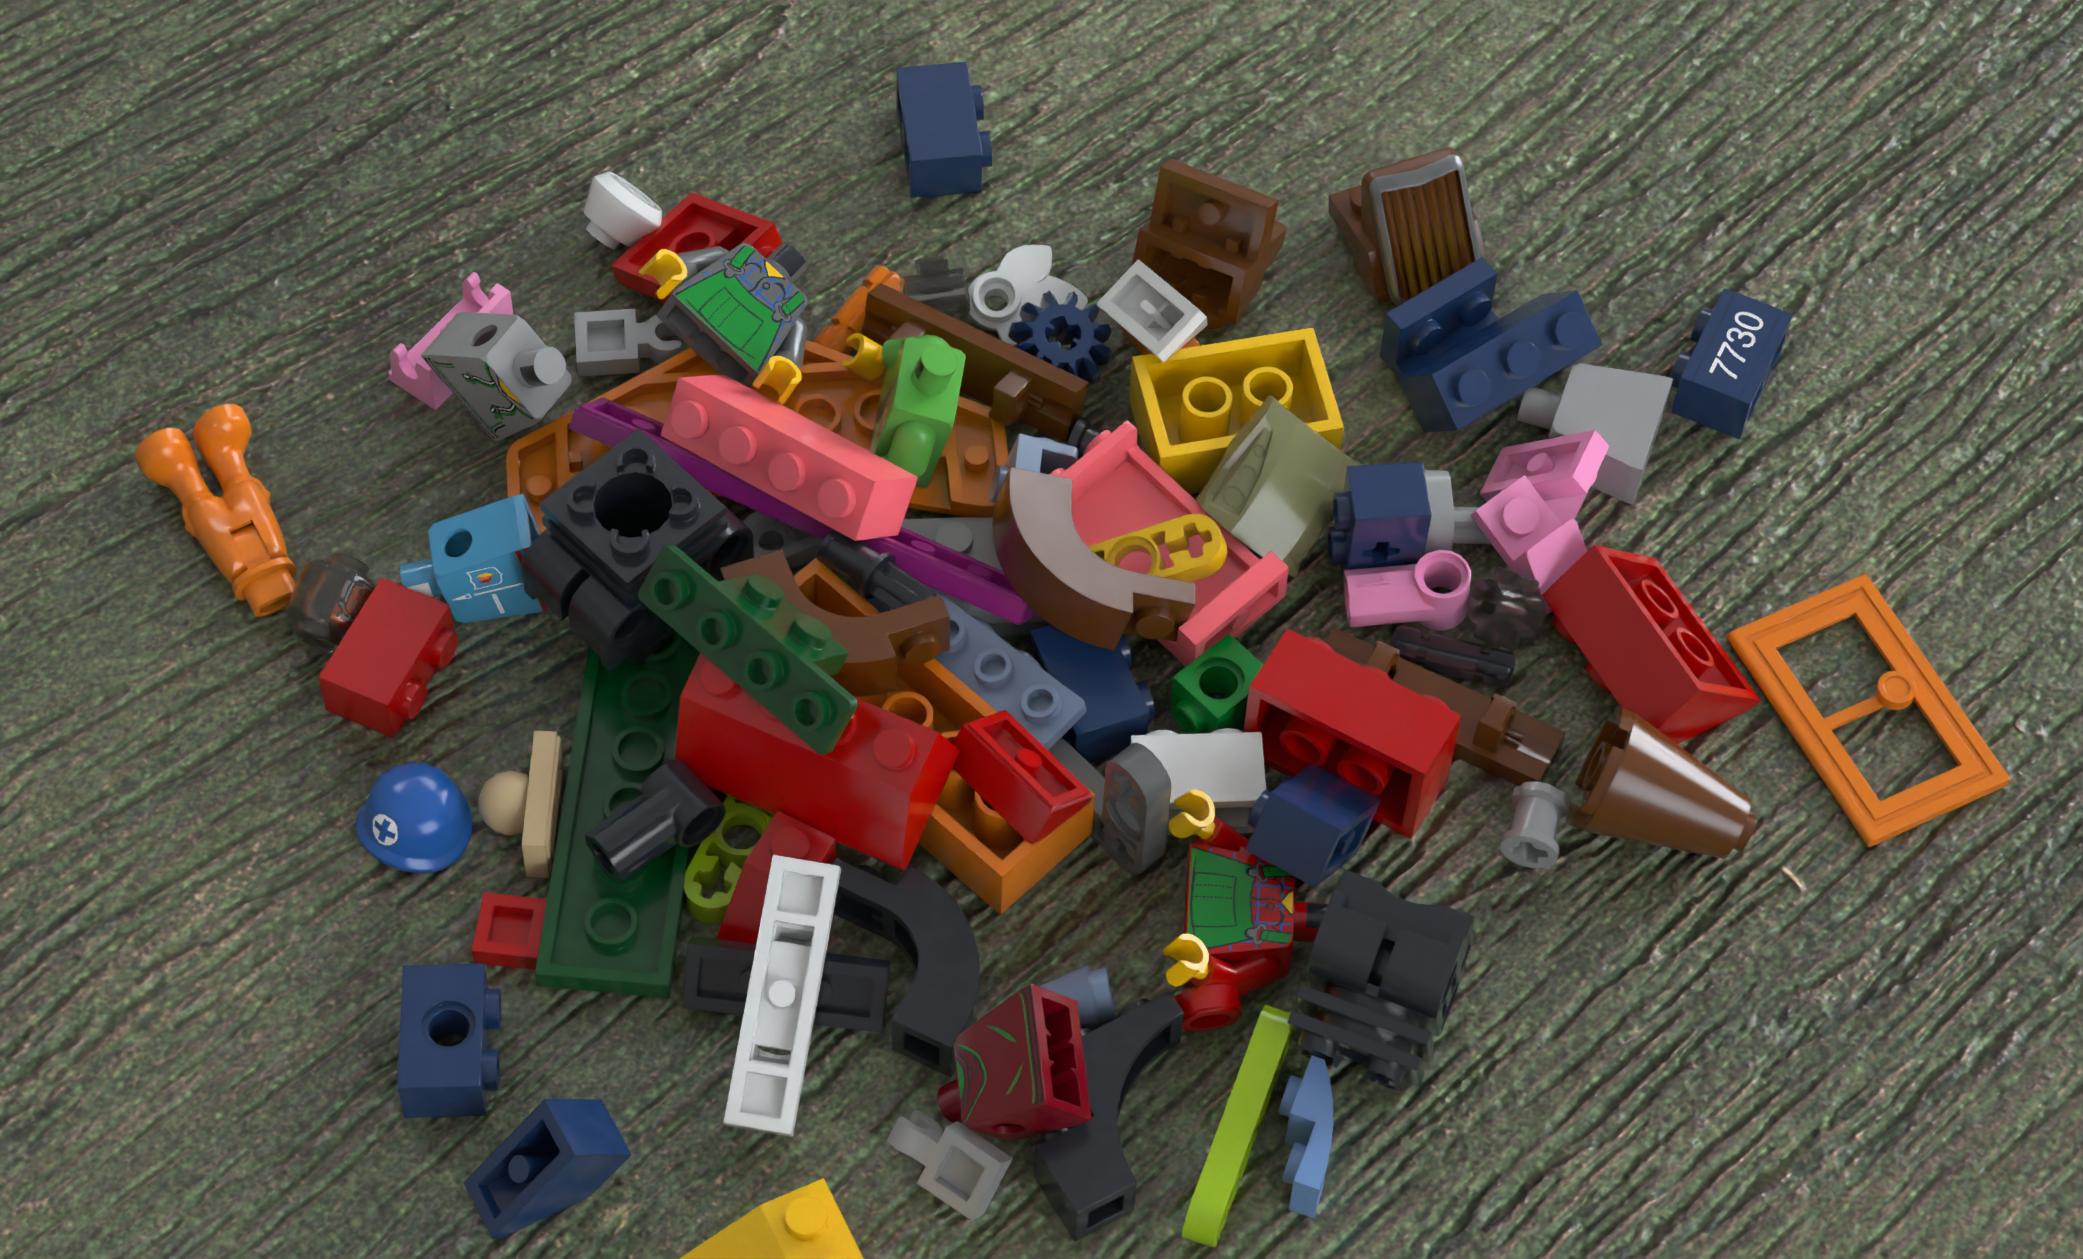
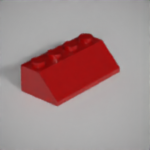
M700 653L680 696L675 760H684L706 786L773 815L780 811L836 838V842L905 871L960 750L939 732L856 698L858 707L834 750L820 755Z

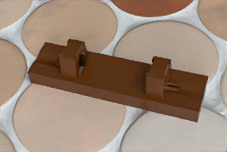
M882 283L867 293L862 335L881 346L890 339L933 335L942 338L948 343L950 348L961 350L966 356L960 392L991 406L989 418L1006 426H1010L1020 420L1065 443L1068 442L1077 420L1082 416L1089 382Z
M1334 627L1325 641L1334 652L1362 666L1376 667L1385 672L1392 681L1420 695H1431L1442 700L1450 710L1461 715L1453 756L1517 786H1521L1524 782H1543L1563 745L1565 731L1516 710V702L1497 693H1494L1489 698L1400 658V650L1377 640L1372 645Z

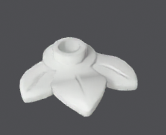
M1024 245L1008 252L997 271L984 273L971 283L966 295V308L970 318L979 327L989 331H996L1001 341L1014 346L1017 343L1008 337L1009 329L1013 322L1022 321L1019 313L1025 303L1030 302L1040 307L1043 293H1047L1050 290L1056 297L1058 304H1064L1068 293L1075 291L1078 295L1076 308L1082 311L1087 306L1088 299L1073 285L1049 275L1052 264V250L1050 246ZM992 296H1000L1006 300L1008 305L1001 311H993L986 306L985 301ZM1051 337L1049 343L1057 342L1056 337Z

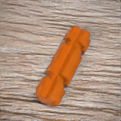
M883 265L874 267L863 280L866 286L856 288L832 317L831 322L834 325L825 326L814 339V343L849 355L852 349L846 344V340L850 335L862 332L867 293L880 283L900 292L901 287L899 284L901 278L894 271H889Z

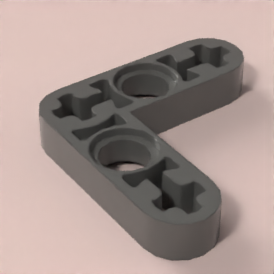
M1061 737L1048 751L1095 794L1093 828L1090 837L1123 869L1133 875H1140L1159 860L1166 850L1172 788L1167 770L1147 747L1139 743H1132L1107 763L1104 778Z

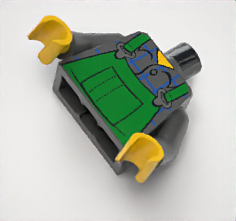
M741 243L731 251L720 246L675 254L667 249L659 250L638 271L641 276L648 274L659 282L661 287L655 293L659 299H664L676 288L656 316L718 374H724L749 388L753 385L759 389L762 384H767L778 392V403L783 405L802 378L800 370L803 365L808 330L804 320L800 317V314L808 304L806 295L794 285L795 281L807 270V263L799 251L783 243L767 258L748 243Z

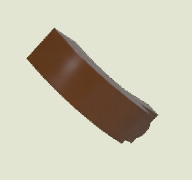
M1009 468L993 505V541L1000 566L1006 578L1023 601L1052 626L1069 636L1096 647L1114 651L1123 632L1140 635L1147 639H1163L1176 642L1178 628L1188 620L1195 606V584L1124 570L1101 559L1083 542L1073 523L1072 479L1019 468Z
M782 549L720 568L721 581L753 574L771 579L782 588L784 598L803 614L823 622L830 629L831 637L850 652L839 673L830 677L854 697L873 696L897 691V666L923 664L931 661L938 654L950 650V615L941 595L872 616L846 617L827 612L804 596L794 580Z

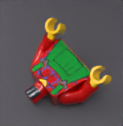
M1197 789L1189 790L1174 800L1175 805L1182 808L1186 813L1181 812L1169 820V830L1175 837L1182 839L1196 834L1197 843H1190L1184 934L1177 937L1162 950L1165 956L1173 957L1178 961L1166 971V979L1173 986L1232 985L1237 988L1239 996L1242 998L1273 983L1275 979L1283 978L1289 974L1293 941L1314 943L1328 904L1295 902V876L1245 850L1249 840L1215 816V807L1211 798L1203 791Z

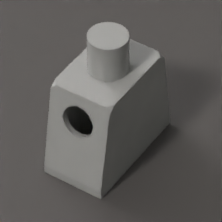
M1579 363L1572 367L1562 395L1533 386L1525 390L1517 420L1550 430L1548 439L1596 430L1609 445V448L1597 471V478L1591 487L1634 505L1664 415L1673 379L1660 375Z

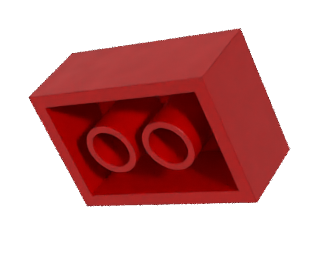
M1286 629L1249 686L1243 732L1262 733L1264 765L1286 776L1294 777L1314 763L1381 799L1373 820L1412 839L1448 781L1461 715L1450 710L1442 700L1434 696L1420 695L1392 681L1385 672L1376 667L1362 666L1334 652L1327 643L1320 639L1304 637Z

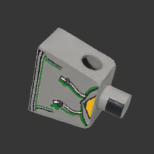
M457 313L421 354L426 363L494 441L502 440L536 424L572 383V377L566 369V362L562 353L554 347H547L527 322L517 315Z

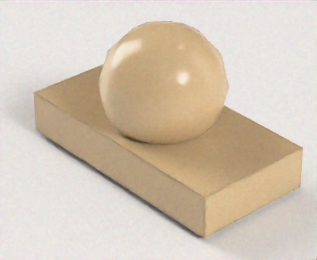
M534 731L529 776L513 770L497 773L485 782L478 798L479 814L494 832L508 836L523 833L522 852L526 877L550 878L552 873L564 772L561 738L557 735V731Z

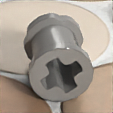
M1524 782L1521 786L1513 789L1511 804L1515 808L1511 829L1502 835L1500 851L1507 859L1521 866L1530 868L1549 867L1558 859L1559 845L1555 838L1560 819L1569 812L1570 799L1565 792L1556 789L1550 784Z

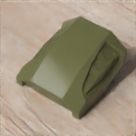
M1269 395L1230 442L1217 469L1211 475L1210 480L1198 495L1196 501L1203 510L1229 533L1261 557L1272 551L1289 567L1288 574L1295 578L1299 573V563L1333 518L1334 492H1343L1347 466H1359L1361 464L1355 459L1348 457L1286 409L1276 398Z

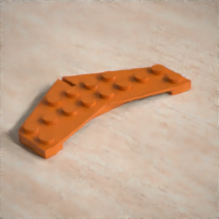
M806 340L803 365L800 370L802 375L801 381L783 406L870 451L883 379L887 369H884L878 378L867 380L841 365L842 361H849L854 357ZM689 348L589 402L606 398L664 424L679 377L720 374L694 350ZM762 384L759 389L753 385L751 386V389L775 402L779 399L778 392L767 384ZM959 396L953 428L926 489L915 486L908 508L961 517H993L994 503L989 500L992 480L997 466H1004L1009 456L1005 425L988 417L992 409L991 407ZM574 410L518 439L507 452L508 498L519 494L524 495L541 533L547 528L542 523V517L545 513L541 511L540 502L612 449L608 445L569 429ZM708 490L714 497L721 496L718 493Z

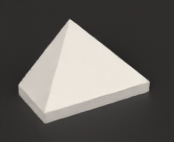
M1139 259L1097 302L1102 311L1162 362L1169 359L1208 326L1207 317L1201 310Z

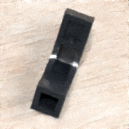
M836 858L833 865L840 866L841 874L833 914L892 942L908 957L916 973L909 991L891 1019L892 1050L951 1078L956 1071L955 1040L958 1034L977 1022L980 964L978 948L968 920L958 904L937 882L910 865L907 866L897 884L894 885L889 883L882 873L870 866L857 865L855 867Z

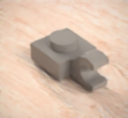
M919 1110L913 1111L909 1120L902 1116L899 1117L887 1139L888 1143L895 1149L914 1158L925 1166L917 1182L918 1185L971 1221L984 1215L1013 1159L958 1121L946 1126L943 1132L941 1126L933 1118Z

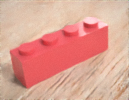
M724 374L679 377L660 435L854 541L898 535L918 479L912 473Z

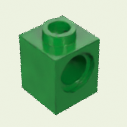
M1227 634L1173 677L1170 711L1174 721L1185 734H1207L1224 728L1237 730L1244 728L1249 686L1263 664L1230 634ZM1220 693L1228 698L1213 699L1206 694Z

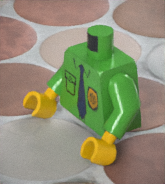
M854 333L847 338L846 344L857 350L858 353L853 359L842 361L841 365L867 380L878 378L884 369L887 368L883 379L870 452L917 476L918 479L915 486L926 489L953 428L966 356L961 350L950 348L946 341L933 335L890 339L881 346L861 333Z

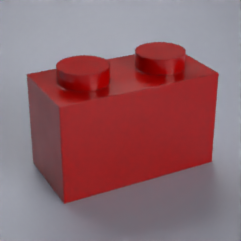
M381 578L318 677L326 711L395 738L406 718L412 720L420 712L426 699L427 684L437 668H446L453 658L458 643V636L454 633L450 605Z

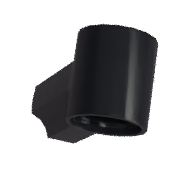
M672 760L660 766L646 779L639 791V797L585 833L586 845L605 874L610 879H616L621 883L676 844L687 848L705 840L723 821L726 808L684 760Z

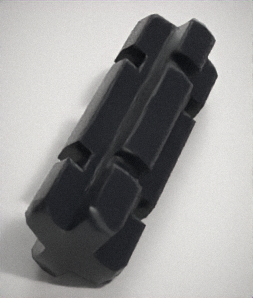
M1399 626L1394 632L1391 646L1400 650L1399 657L1414 664L1416 661L1425 663L1424 668L1429 671L1473 681L1476 675L1484 677L1483 684L1499 688H1506L1511 682L1516 658L1515 654L1510 651L1491 647L1490 653L1481 651V644L1432 633L1431 638L1422 637L1423 630L1407 626Z

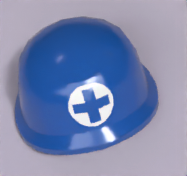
M408 762L394 766L380 775L369 792L368 800L358 813L356 830L362 846L380 862L407 872L431 873L450 867L463 855L472 834V817L464 794L441 769L427 763Z

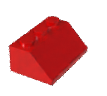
M1593 545L1542 594V597L1555 614L1552 617L1555 628L1565 639L1576 644L1589 661L1586 664V670L1594 682L1605 691L1612 693L1622 708L1634 711L1677 745L1752 709L1761 701L1657 558Z

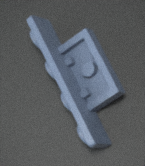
M930 587L936 592L937 596L941 595L950 615V650L938 654L935 659L997 712L1007 710L1035 739L1049 750L1086 713L1085 701L1044 671L1040 664L1028 653L1016 650L1000 638L984 620L977 616L972 617L935 588ZM875 597L865 599L880 613L893 610Z

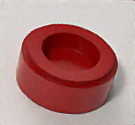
M1214 984L1200 986L1181 992L1174 997L1184 1012L1182 1029L1185 1031L1202 1032L1220 1029L1238 1021L1243 1013L1239 992L1232 985Z

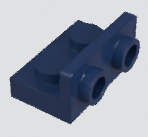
M1482 257L1387 312L1379 355L1381 359L1398 377H1401L1499 320L1491 310L1498 273Z

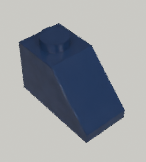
M544 1099L463 1183L492 1239H499L590 1197L632 1154L602 1099Z

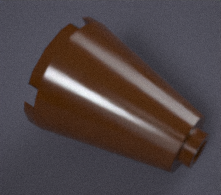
M1617 706L1614 712L1618 725L1608 720L1605 721L1580 769L1575 785L1582 787L1586 792L1581 807L1570 802L1566 823L1580 831L1723 859L1730 854L1732 849L1742 852L1748 844L1757 822V816L1749 813L1751 800L1634 711Z

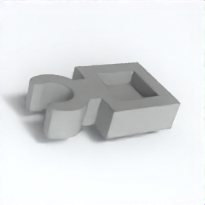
M635 309L574 313L578 377L640 373L639 358H650L660 364L682 352L681 340H660L664 336L677 335L656 315L647 322L637 323Z

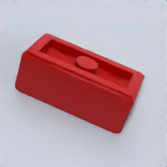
M1007 710L963 724L953 742V745L960 750L953 769L1028 843L1034 844L1044 839L1088 805L1093 798L1090 791Z

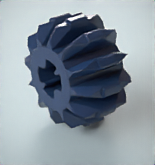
M1050 290L1047 293H1043L1040 307L1030 302L1025 303L1019 313L1022 321L1013 322L1009 329L1008 337L1017 343L1014 347L1089 382L1088 384L1090 385L1095 384L1100 376L1098 366L1108 364L1112 353L1111 349L1103 344L1110 337V324L1094 323L1099 313L1097 303L1088 305L1081 311L1076 308L1078 295L1075 291L1068 293L1064 304H1058L1056 297ZM1058 337L1061 345L1071 344L1069 350L1062 351L1058 342L1049 343L1050 338Z

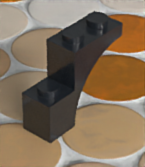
M1170 991L1152 1001L1142 998L1130 1003L1117 1014L1115 1020L1093 1031L1090 1028L1081 1029L1092 1120L1081 1125L1048 1132L1041 1139L1039 1145L1035 1147L1033 1176L1074 1242L1134 1211L1137 1181L1128 1167L1122 1151L1118 1131V1118L1131 1087L1142 1072L1164 1052L1181 1041L1184 1012Z

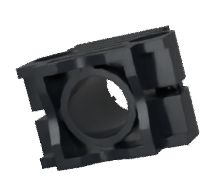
M638 428L540 502L541 511L545 513L542 517V523L547 529L527 549L522 559L521 570L525 593L532 600L538 598L561 621L569 616L570 629L601 657V664L611 672L626 659L637 666L658 650L675 632L673 628L638 598V592L662 547L669 545L677 546L714 579L721 581L720 568L754 558L753 534L749 527Z
M1344 869L1337 890L1334 889L1309 956L1306 972L1311 988L1301 985L1297 995L1302 1014L1292 1010L1287 1022L1293 1040L1298 1042L1297 1045L1302 1048L1300 1054L1311 1059V1056L1324 1059L1327 1066L1338 1068L1341 1058L1363 1066L1362 1069L1368 1071L1365 1079L1392 1090L1401 1092L1405 1082L1420 1087L1425 1076L1423 1060L1430 1062L1434 1051L1432 1035L1437 1037L1441 1035L1466 969V961L1475 939V932L1472 931L1474 916L1442 904L1426 905L1406 901L1386 890L1378 881Z

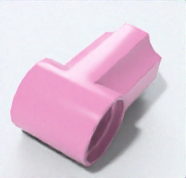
M1436 550L1429 552L1420 558L1417 564L1344 570L1345 608L1349 627L1419 621L1429 629L1445 631L1455 628L1462 623L1468 613L1471 570L1468 562L1461 555L1452 551ZM1444 587L1453 592L1440 594L1430 589Z

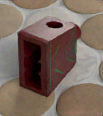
M1030 984L958 1034L954 1043L957 1079L941 1086L937 1094L939 1108L950 1122H963L969 1129L1002 1140L1015 1141L1081 1125L1092 1120L1078 1003L1076 1000Z

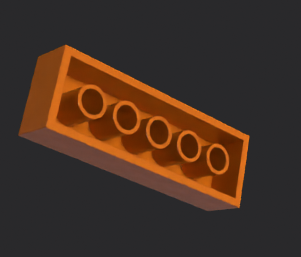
M817 558L793 576L804 596L827 612L846 617H866L880 614L875 607L823 563L818 561ZM935 658L919 665L904 664L897 666V691L856 697L935 730L952 744L963 724L997 713L993 707ZM952 768L918 844L1002 915L1092 834L1095 794L1089 790L1093 798L1088 805L1044 839L1031 844Z

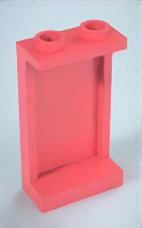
M1129 421L1124 422L1112 433L1109 430H1105L1098 434L1086 447L1083 457L1067 470L1058 468L1049 474L1072 479L1073 523L1079 536L1087 546L1188 514H1202L1216 522L1227 544V556L1224 564L1215 574L1191 582L1195 584V606L1188 620L1178 628L1177 641L1157 639L1184 666L1187 667L1227 634L1236 639L1285 597L1289 567L1272 551H1269L1259 560L1235 536L1203 510L1190 494L1137 445V428ZM1200 535L1188 538L1190 544L1187 550L1191 557L1198 558L1202 556V547L1205 543ZM1166 544L1157 546L1164 558L1166 569L1173 567L1174 565L1168 555L1170 552ZM1132 552L1121 560L1118 567L1132 572L1147 574L1151 568L1152 558L1144 552Z

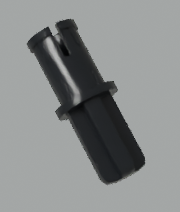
M834 529L827 534L818 549L817 560L830 566L859 586V594L865 599L875 597L891 609H896L937 596L933 589L896 565V558L891 553L884 552L879 554L859 540L854 541Z

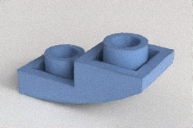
M1311 1056L1303 1079L1291 1075L1280 1104L1279 1114L1289 1117L1285 1143L1293 1145L1282 1181L1293 1185L1288 1210L1314 1219L1322 1195L1332 1143L1333 1098L1325 1060Z

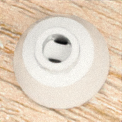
M612 172L596 175L592 179L583 212L591 220L586 230L597 240L614 250L620 242L628 247H632L640 238L660 227L662 210L634 185Z

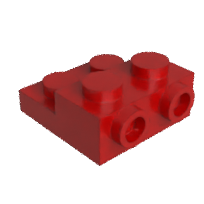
M691 192L662 219L658 229L640 238L611 265L618 284L656 298L663 306L676 288L664 299H659L655 294L661 287L659 282L651 275L645 274L641 276L638 272L659 250L667 249L675 254L720 246L731 251L741 243H748L767 258L782 244L775 223Z

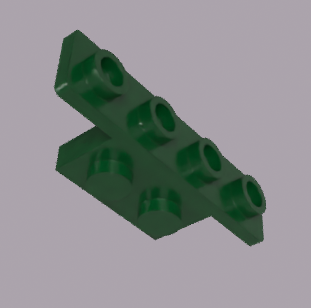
M669 545L662 547L638 592L639 600L818 754L823 755L832 752L858 707L857 699L830 677L839 673L850 652L831 637L830 629L823 622L803 614L784 598L782 588L771 579L753 574L717 581L677 546Z

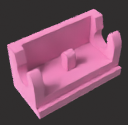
M472 272L462 282L464 298L411 350L407 351L405 345L400 343L389 354L391 370L388 372L389 380L434 410H437L453 392L426 363L421 354L457 313L513 315L511 292L497 283L489 291V295L486 296L480 288L479 283L481 281L476 272Z

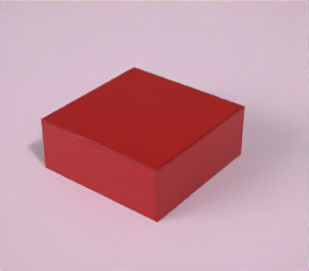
M483 892L472 946L473 962L536 970L547 899Z

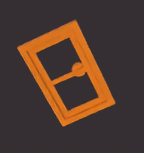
M1863 574L1758 619L1726 635L1733 649L1868 847L1877 845L2009 785L2011 779L1867 574ZM1855 616L1892 671L1886 672L1880 677L1876 686L1875 696L1823 718L1777 649ZM1914 701L1959 766L1880 801L1832 730L1881 708L1887 707L1892 710H1901L1907 708Z

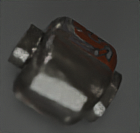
M335 553L332 560L315 559L306 563L286 606L287 617L295 625L293 634L302 642L314 648L334 653L376 587V584L367 576L369 567L362 561L342 553Z

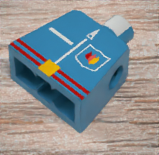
M523 494L511 496L433 523L428 530L432 558L400 566L401 581L404 587L428 597L443 595L447 604L450 605V610L455 620L458 622L468 623L551 611L538 598L532 600L524 591L521 570L522 559L532 542L541 534V531Z

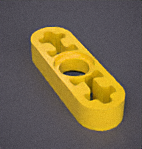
M1202 514L1184 515L1088 546L1097 556L1116 567L1119 566L1121 560L1129 553L1137 551L1147 553L1152 558L1151 568L1147 575L1189 583L1215 574L1222 567L1227 556V544L1218 525L1210 517ZM1194 535H1200L1205 543L1202 547L1203 555L1198 558H1192L1187 550L1190 544L1188 538ZM1166 544L1170 552L1168 555L1174 565L1173 567L1166 569L1164 558L1157 546Z

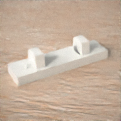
M773 855L723 1122L727 1126L793 1137L841 874L840 866ZM758 1046L791 1051L789 1055H775L759 1049Z

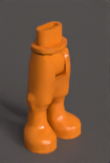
M223 404L205 412L196 421L193 430L195 446L203 461L213 472L222 487V497L215 496L209 491L201 474L193 448L186 434L180 429L166 428L147 436L138 445L135 451V460L140 470L149 480L169 488L182 503L185 530L198 539L214 565L232 585L236 599L247 600L256 617H264L291 606L300 599L301 593L293 580L297 569L293 561L288 557L281 528L271 508V494L257 478L249 474L243 456L252 433L250 422L242 407L236 404Z

